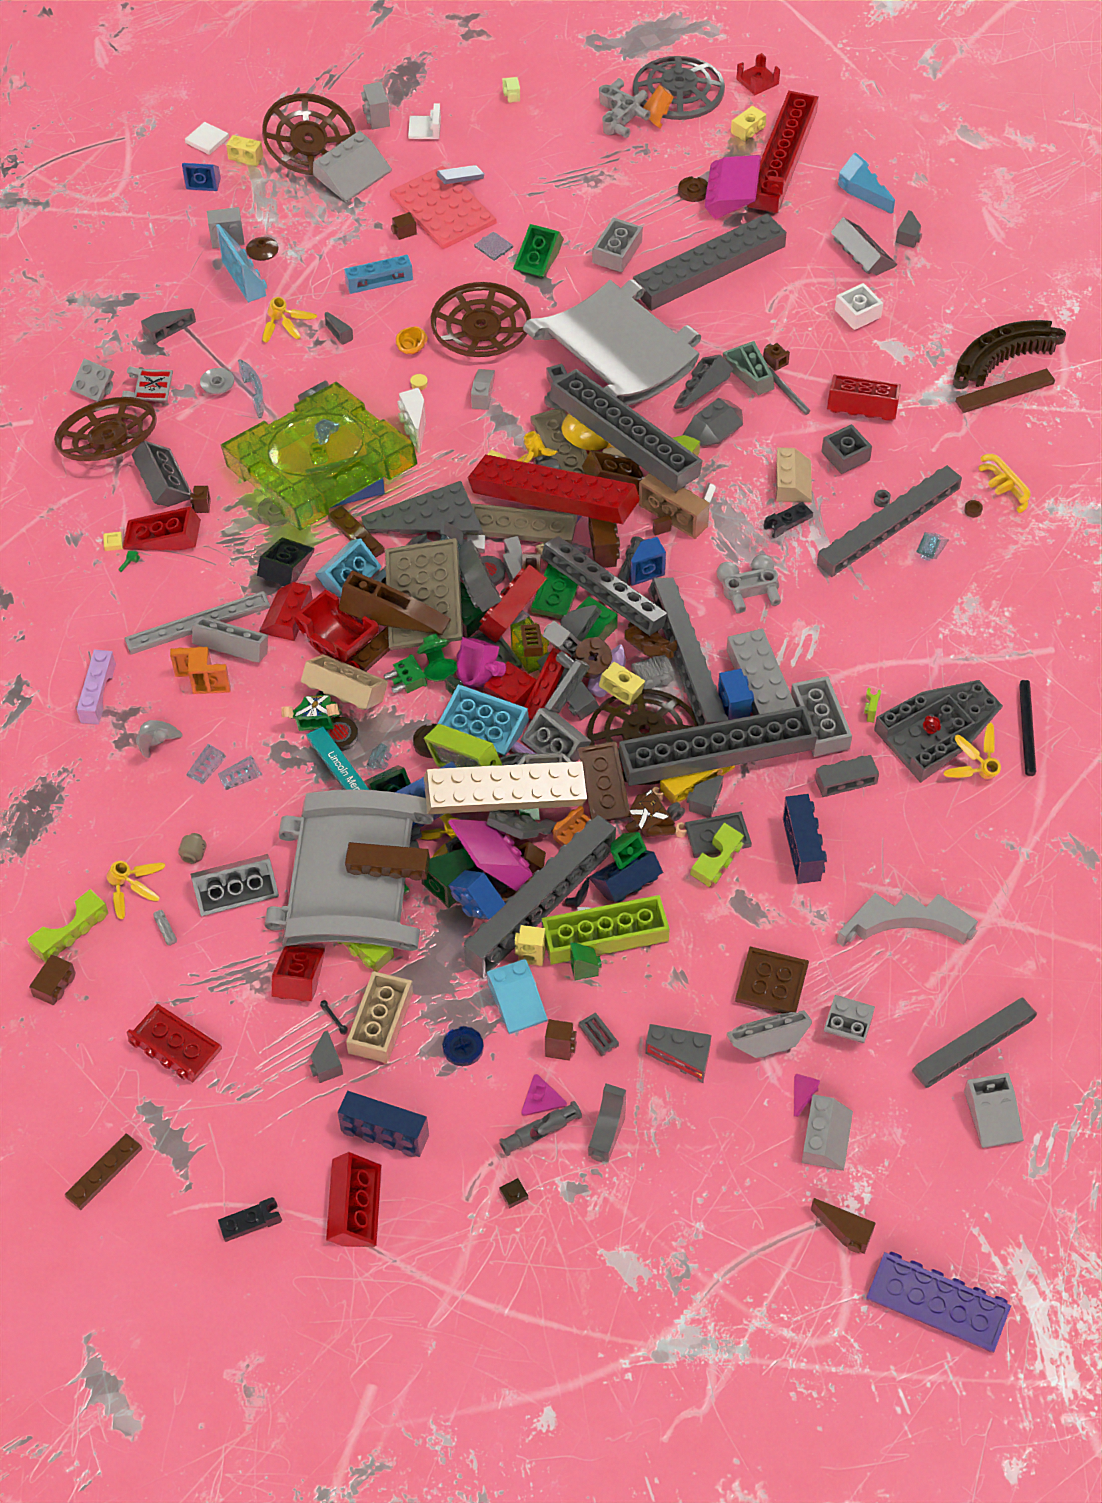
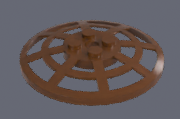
M309 93L292 94L279 99L268 109L262 125L263 141L271 156L287 169L304 175H313L314 156L320 153L324 155L329 152L325 149L327 143L336 142V146H338L356 133L355 126L344 109L330 99ZM302 102V110L291 112L286 116L279 109L289 103ZM308 102L322 104L332 111L326 117L321 113L308 110ZM274 113L281 120L277 126L276 134L267 132L268 122ZM337 114L346 123L350 134L340 135L337 126L332 122ZM302 116L303 121L295 125L290 121L294 117ZM309 116L321 119L322 122L318 124L309 121ZM284 124L291 129L290 136L280 135ZM328 125L333 130L335 136L327 137L325 128ZM309 136L312 140H306L305 137ZM267 139L276 140L279 149L284 154L283 157L280 158L275 154ZM281 141L290 142L293 149L288 153ZM298 153L305 155L308 162L301 161L294 156ZM292 160L300 165L309 166V170L294 167L288 164L287 161Z
M491 282L467 283L449 290L438 299L431 313V328L436 339L450 351L469 357L496 356L515 348L527 336L523 327H516V319L513 313L522 308L526 321L531 319V311L525 299L509 287ZM489 291L487 299L466 301L463 296L466 292ZM495 293L504 294L517 303L509 309L506 305L494 300ZM456 297L460 305L455 307L449 316L439 312L452 298ZM473 305H485L484 308L471 309L470 307ZM495 306L504 312L498 315L495 311L491 310V307ZM463 309L465 310L466 314L462 317V320L454 318L458 312ZM509 317L511 327H501V321ZM437 318L446 321L448 335L439 336L436 328ZM451 324L460 325L462 331L454 334ZM523 332L522 335L513 343L507 345L506 347L503 345L513 336L514 333ZM499 333H508L501 341L495 338ZM467 337L472 342L468 345L460 341L459 338ZM453 340L458 345L468 348V350L466 351L454 347L446 341ZM489 340L492 345L478 346L479 341ZM497 348V350L488 352H475V350H489Z
M115 397L94 402L77 410L61 423L54 437L56 448L64 457L76 461H98L118 456L138 446L152 433L157 423L156 412L150 403L134 397ZM119 406L118 413L105 415L96 418L94 415L96 411ZM127 406L146 410L139 417L125 413ZM148 415H151L152 422L148 429L143 431L142 421ZM85 416L91 421L79 429L77 433L68 431L73 424ZM122 419H129L133 422L126 425V423H124ZM138 425V432L129 434V430ZM93 427V428L88 432V434H83V433H85L89 428ZM64 436L73 438V448L62 449V439ZM79 439L88 440L89 444L79 447ZM127 439H132V440H131L129 443H127L126 445H124V446L121 445V444L124 443ZM91 448L96 449L94 453L84 451ZM111 448H115V449H116V450H113V451H109V452L102 453L103 451H107V450H109V449H111ZM78 452V453L81 454V455H75V454H71V453Z

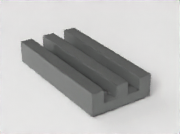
M596 1012L579 1022V1027L601 1056H604L607 1051H612V1048L619 1047V1042ZM593 1019L600 1027V1029L604 1032V1034L607 1036V1038L610 1040V1044L605 1040L600 1031L592 1023ZM585 1024H587L591 1028V1030L594 1032V1034L597 1036L600 1042L604 1045V1047H602V1045L598 1042V1040L595 1038V1036L592 1034V1032Z

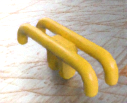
M995 454L982 455L980 457L982 462L993 461L1001 468L1000 470L992 463L979 465V471L990 470L996 475V477L989 481L988 485L991 488L996 487L995 493L997 495L1010 490L1021 503L1016 509L1017 512H1024L1028 507V500L1031 496L1029 488L999 456Z

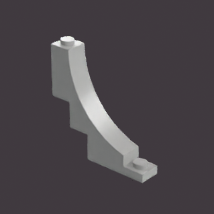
M874 893L838 932L837 943L844 947L848 941L852 942L856 935L865 940L872 935L891 929L921 928L942 933L964 944L968 939L972 940L978 931L976 930L978 921L939 894L926 907L907 893L895 906Z

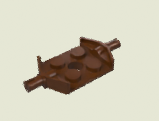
M629 622V629L625 630L624 639L636 649L649 657L665 655L668 659H671L674 656L673 652L677 649V640L670 643L658 631L649 636Z

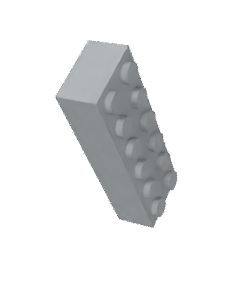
M763 628L728 636L726 651L734 670L742 669L743 674L748 678L749 691L752 690L754 694V701L752 702L753 716L796 708Z

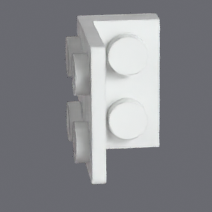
M434 103V109L431 110L430 116H410L409 139H440V103Z

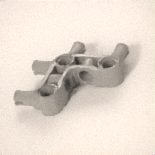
M618 78L611 85L605 84L599 87L600 104L612 109L602 117L603 132L606 135L617 133L624 138H628L631 131L630 128L624 125L635 116L645 121L650 118V111L640 106L648 98V94L645 90H641L637 95L631 96L621 91L620 89L624 87V81Z

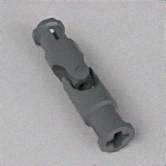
M571 1101L570 1105L561 1110L556 1109L542 1119H537L515 1130V1133L507 1138H500L499 1144L505 1155L509 1156L512 1151L520 1147L525 1148L545 1137L549 1132L565 1127L568 1122L576 1118H582L581 1110L575 1101ZM532 1128L537 1132V1136L530 1137Z

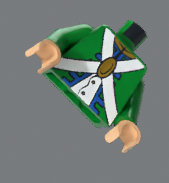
M318 691L316 696L304 697L301 704L295 709L291 706L281 707V717L295 719L299 731L316 730L322 726L325 729H334V717H339L342 713L337 703L332 701L331 696L325 695L323 691Z

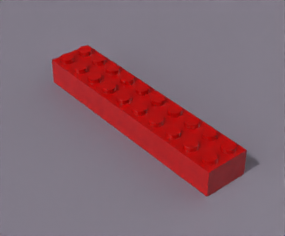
M788 90L760 161L756 200L747 204V207L774 213L779 212L816 116L819 96ZM769 176L785 178L783 195L767 192Z
M487 454L484 455L467 477L475 494L622 525L640 501L636 485L632 483Z

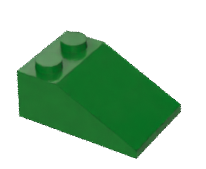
M529 224L513 269L544 278L558 256L564 241L560 231Z
M588 596L576 609L595 605L602 612L584 640L598 637L605 641L617 629L618 614Z

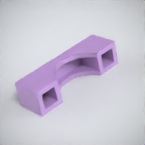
M96 649L93 651L77 706L80 723L98 725L100 723L103 712L105 684L108 679H112L116 666L112 651Z

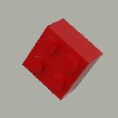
M507 661L505 663V674L502 677L492 676L484 684V693L524 707L537 679Z

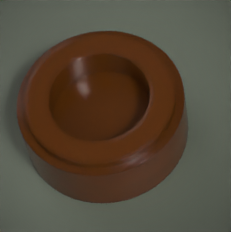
M970 500L965 504L964 512L969 517H979L982 514L983 505L979 501Z

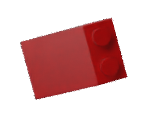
M300 945L284 946L272 974V997L295 999L303 1002L312 1001L319 981L325 948Z

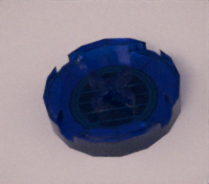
M467 1026L450 1030L442 1043L446 1059L452 1064L462 1067L477 1062L484 1051V1043L480 1033Z

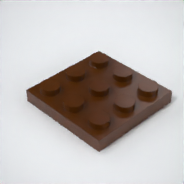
M750 946L735 1002L778 1013H796L809 960Z

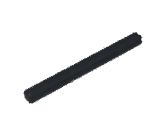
M1021 680L1019 688L1025 774L1027 776H1034L1036 774L1031 687L1029 680Z

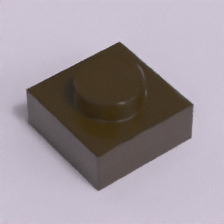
M519 1178L499 1187V1191L509 1209L528 1199V1194Z

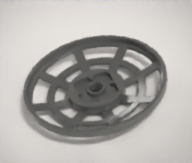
M667 56L653 60L637 72L633 81L634 96L639 93L638 87L646 85L653 94L655 89L652 84L661 83V86L669 90L673 96H677V99L673 98L672 104H677V111L668 110L667 115L662 116V118L672 120H687L708 114L718 107L725 92L724 79L715 67L703 60L688 56ZM675 64V68H663L664 66ZM682 64L690 65L694 68L690 70L682 68ZM647 69H652L647 80L638 82V78ZM705 69L711 70L719 78L720 82L711 80L709 73ZM656 71L663 73L661 78L652 79ZM701 71L706 78H699L695 73ZM697 83L706 84L702 92L697 89ZM711 85L720 87L716 98L711 102L705 95L709 92ZM692 93L696 95L691 98L683 99V96H687ZM700 99L706 104V106L696 110L683 111V104L693 103ZM644 100L640 106L643 108L647 101Z

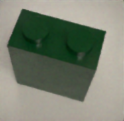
M463 848L430 858L427 880L421 879L422 885L445 906L450 908L457 900L451 895L452 891L448 885L465 870L483 873V870L476 866L467 850Z

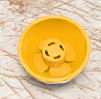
M570 414L562 422L561 430L564 437L576 447L596 451L604 449L609 444Z

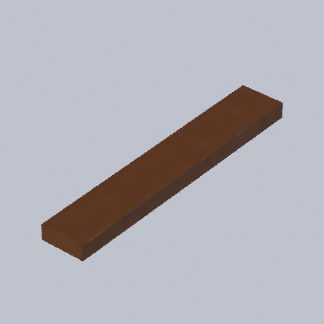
M1046 368L956 397L955 402L962 412L966 413L1055 383V379Z

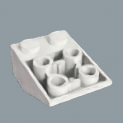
M419 388L399 393L397 404L400 413H398L401 423L404 422L406 435H410L412 447H415L417 452L420 453L426 426L424 398Z

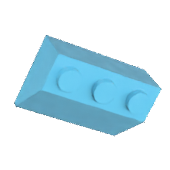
M360 538L346 544L315 575L327 590L341 598L343 584L352 570L371 578L382 566Z

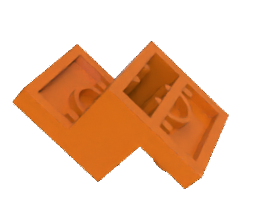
M208 647L170 648V657L175 677L189 676L193 694L231 692L226 664L212 665Z

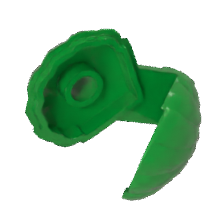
M437 634L423 638L424 644L418 648L416 653L427 655L429 665L423 672L426 678L434 682L446 681L451 678L457 671V662L453 659L445 658L442 652V648L448 646L450 641L438 638Z

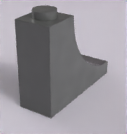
M605 1084L598 1119L588 1146V1156H591L596 1161L609 1162L625 1120V1089Z

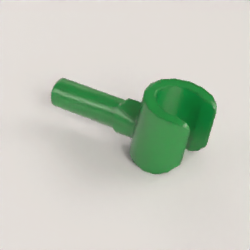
M128 551L127 559L118 570L122 572L131 561L137 563L140 559L138 552Z

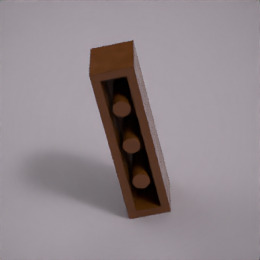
M349 842L345 866L347 873L352 875L369 874L373 877L390 876L394 879L403 877L415 881L427 880L430 855L429 850L424 848Z

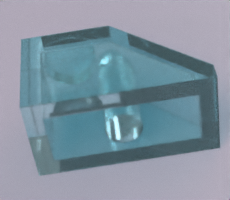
M925 532L916 552L921 554L920 557L927 561L937 559L949 539L935 532Z

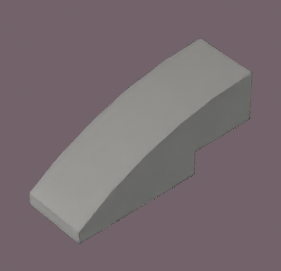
M518 536L504 539V551L506 554H503V563L510 582L522 569V549Z

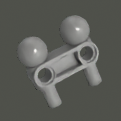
M766 554L756 556L751 563L752 571L739 573V568L732 562H723L717 568V578L722 582L724 596L733 602L736 613L746 611L743 598L767 593L772 606H777L781 603L777 590L779 588L778 573L774 570V561L770 556Z

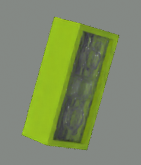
M438 724L424 737L438 767H443L452 761L457 768L502 765L493 743L445 725Z

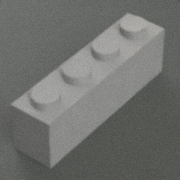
M202 616L192 625V644L208 647L217 652L227 653L258 663L267 655L268 635Z

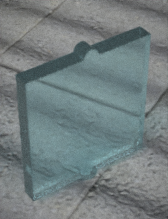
M493 231L486 237H482V240L474 244V247L495 261L511 250L513 245Z

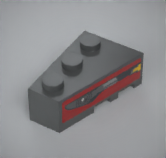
M650 1024L645 1054L667 1065L670 1064L680 1069V1072L688 1073L704 1083L712 1035Z

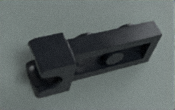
M801 502L778 514L774 513L766 517L764 529L773 528L774 533L772 537L776 538L784 534V531L813 518V512Z
M268 1198L260 1201L255 1206L218 1219L225 1242L266 1226L271 1227L281 1223L282 1218L279 1212L270 1213L278 1207L275 1198Z

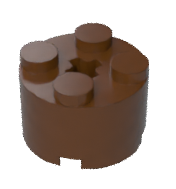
M587 638L574 649L572 659L574 661L586 662L590 668L584 677L594 679L601 676L609 668L612 662V652L607 643L600 638ZM589 656H593L594 660H589Z

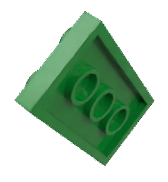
M548 563L544 573L547 579L537 591L531 606V612L562 619L570 611L579 585Z

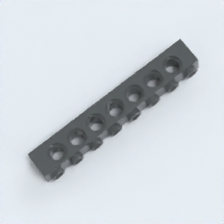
M559 536L544 543L541 555L543 560L650 636L664 627L667 612Z

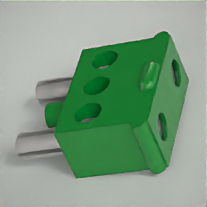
M412 654L394 663V670L383 675L385 680L393 678L392 682L394 685L401 682V684L391 688L394 694L404 689L407 693H410L422 686H427L426 676Z

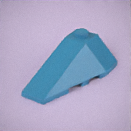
M856 152L853 153L839 172L838 185L848 194L892 214L894 212L895 199L884 185L881 186L879 184L878 176L875 173L872 174L867 168L869 164Z

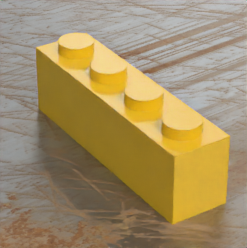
M735 765L660 780V791L664 793L663 795L672 804L680 803L688 797L689 792H693L695 785L719 775L722 776L735 768Z

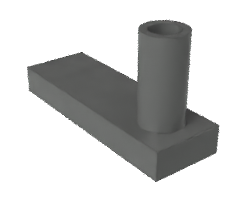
M563 651L556 656V661L569 671L545 705L548 710L560 713L590 668L586 662L574 661Z

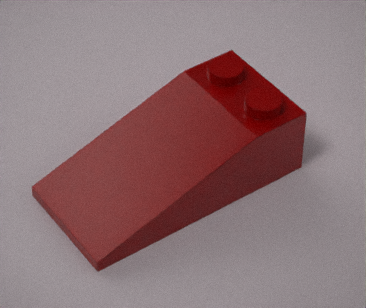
M189 506L128 520L122 548L124 550H184L194 548L197 543L201 519L192 507Z

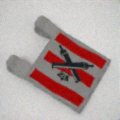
M127 368L129 377H138L135 393L123 391L122 397H134L156 402L168 401L173 370Z

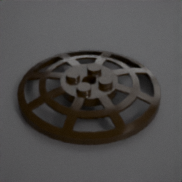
M643 689L642 693L630 704V706L637 704L638 711L630 715L621 711L629 706L626 703L619 705L617 708L609 705L618 698L612 696L604 701L596 709L589 721L587 738L591 740L589 746L595 745L594 741L604 738L607 743L613 742L611 738L613 736L622 735V739L625 741L666 733L667 731L672 732L697 727L698 723L694 712L681 699L660 690ZM643 694L657 695L671 701L665 704L653 699H644ZM645 703L654 704L662 708L656 713L647 711ZM680 705L691 716L695 726L683 725L682 719L673 708ZM602 710L610 713L606 720L605 731L593 734V727L598 714ZM669 712L675 718L677 724H666L662 717ZM615 716L624 720L622 728L610 730ZM647 729L649 730V732L643 734L640 732V730ZM622 771L624 782H627L625 774ZM658 780V781H652V782H647V783H642V784H637V785H653V784H659V783H660V780Z

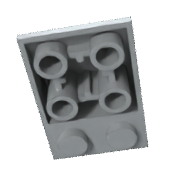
M1009 1073L967 1080L964 1093L981 1147L987 1148L1024 1141L1015 1091Z

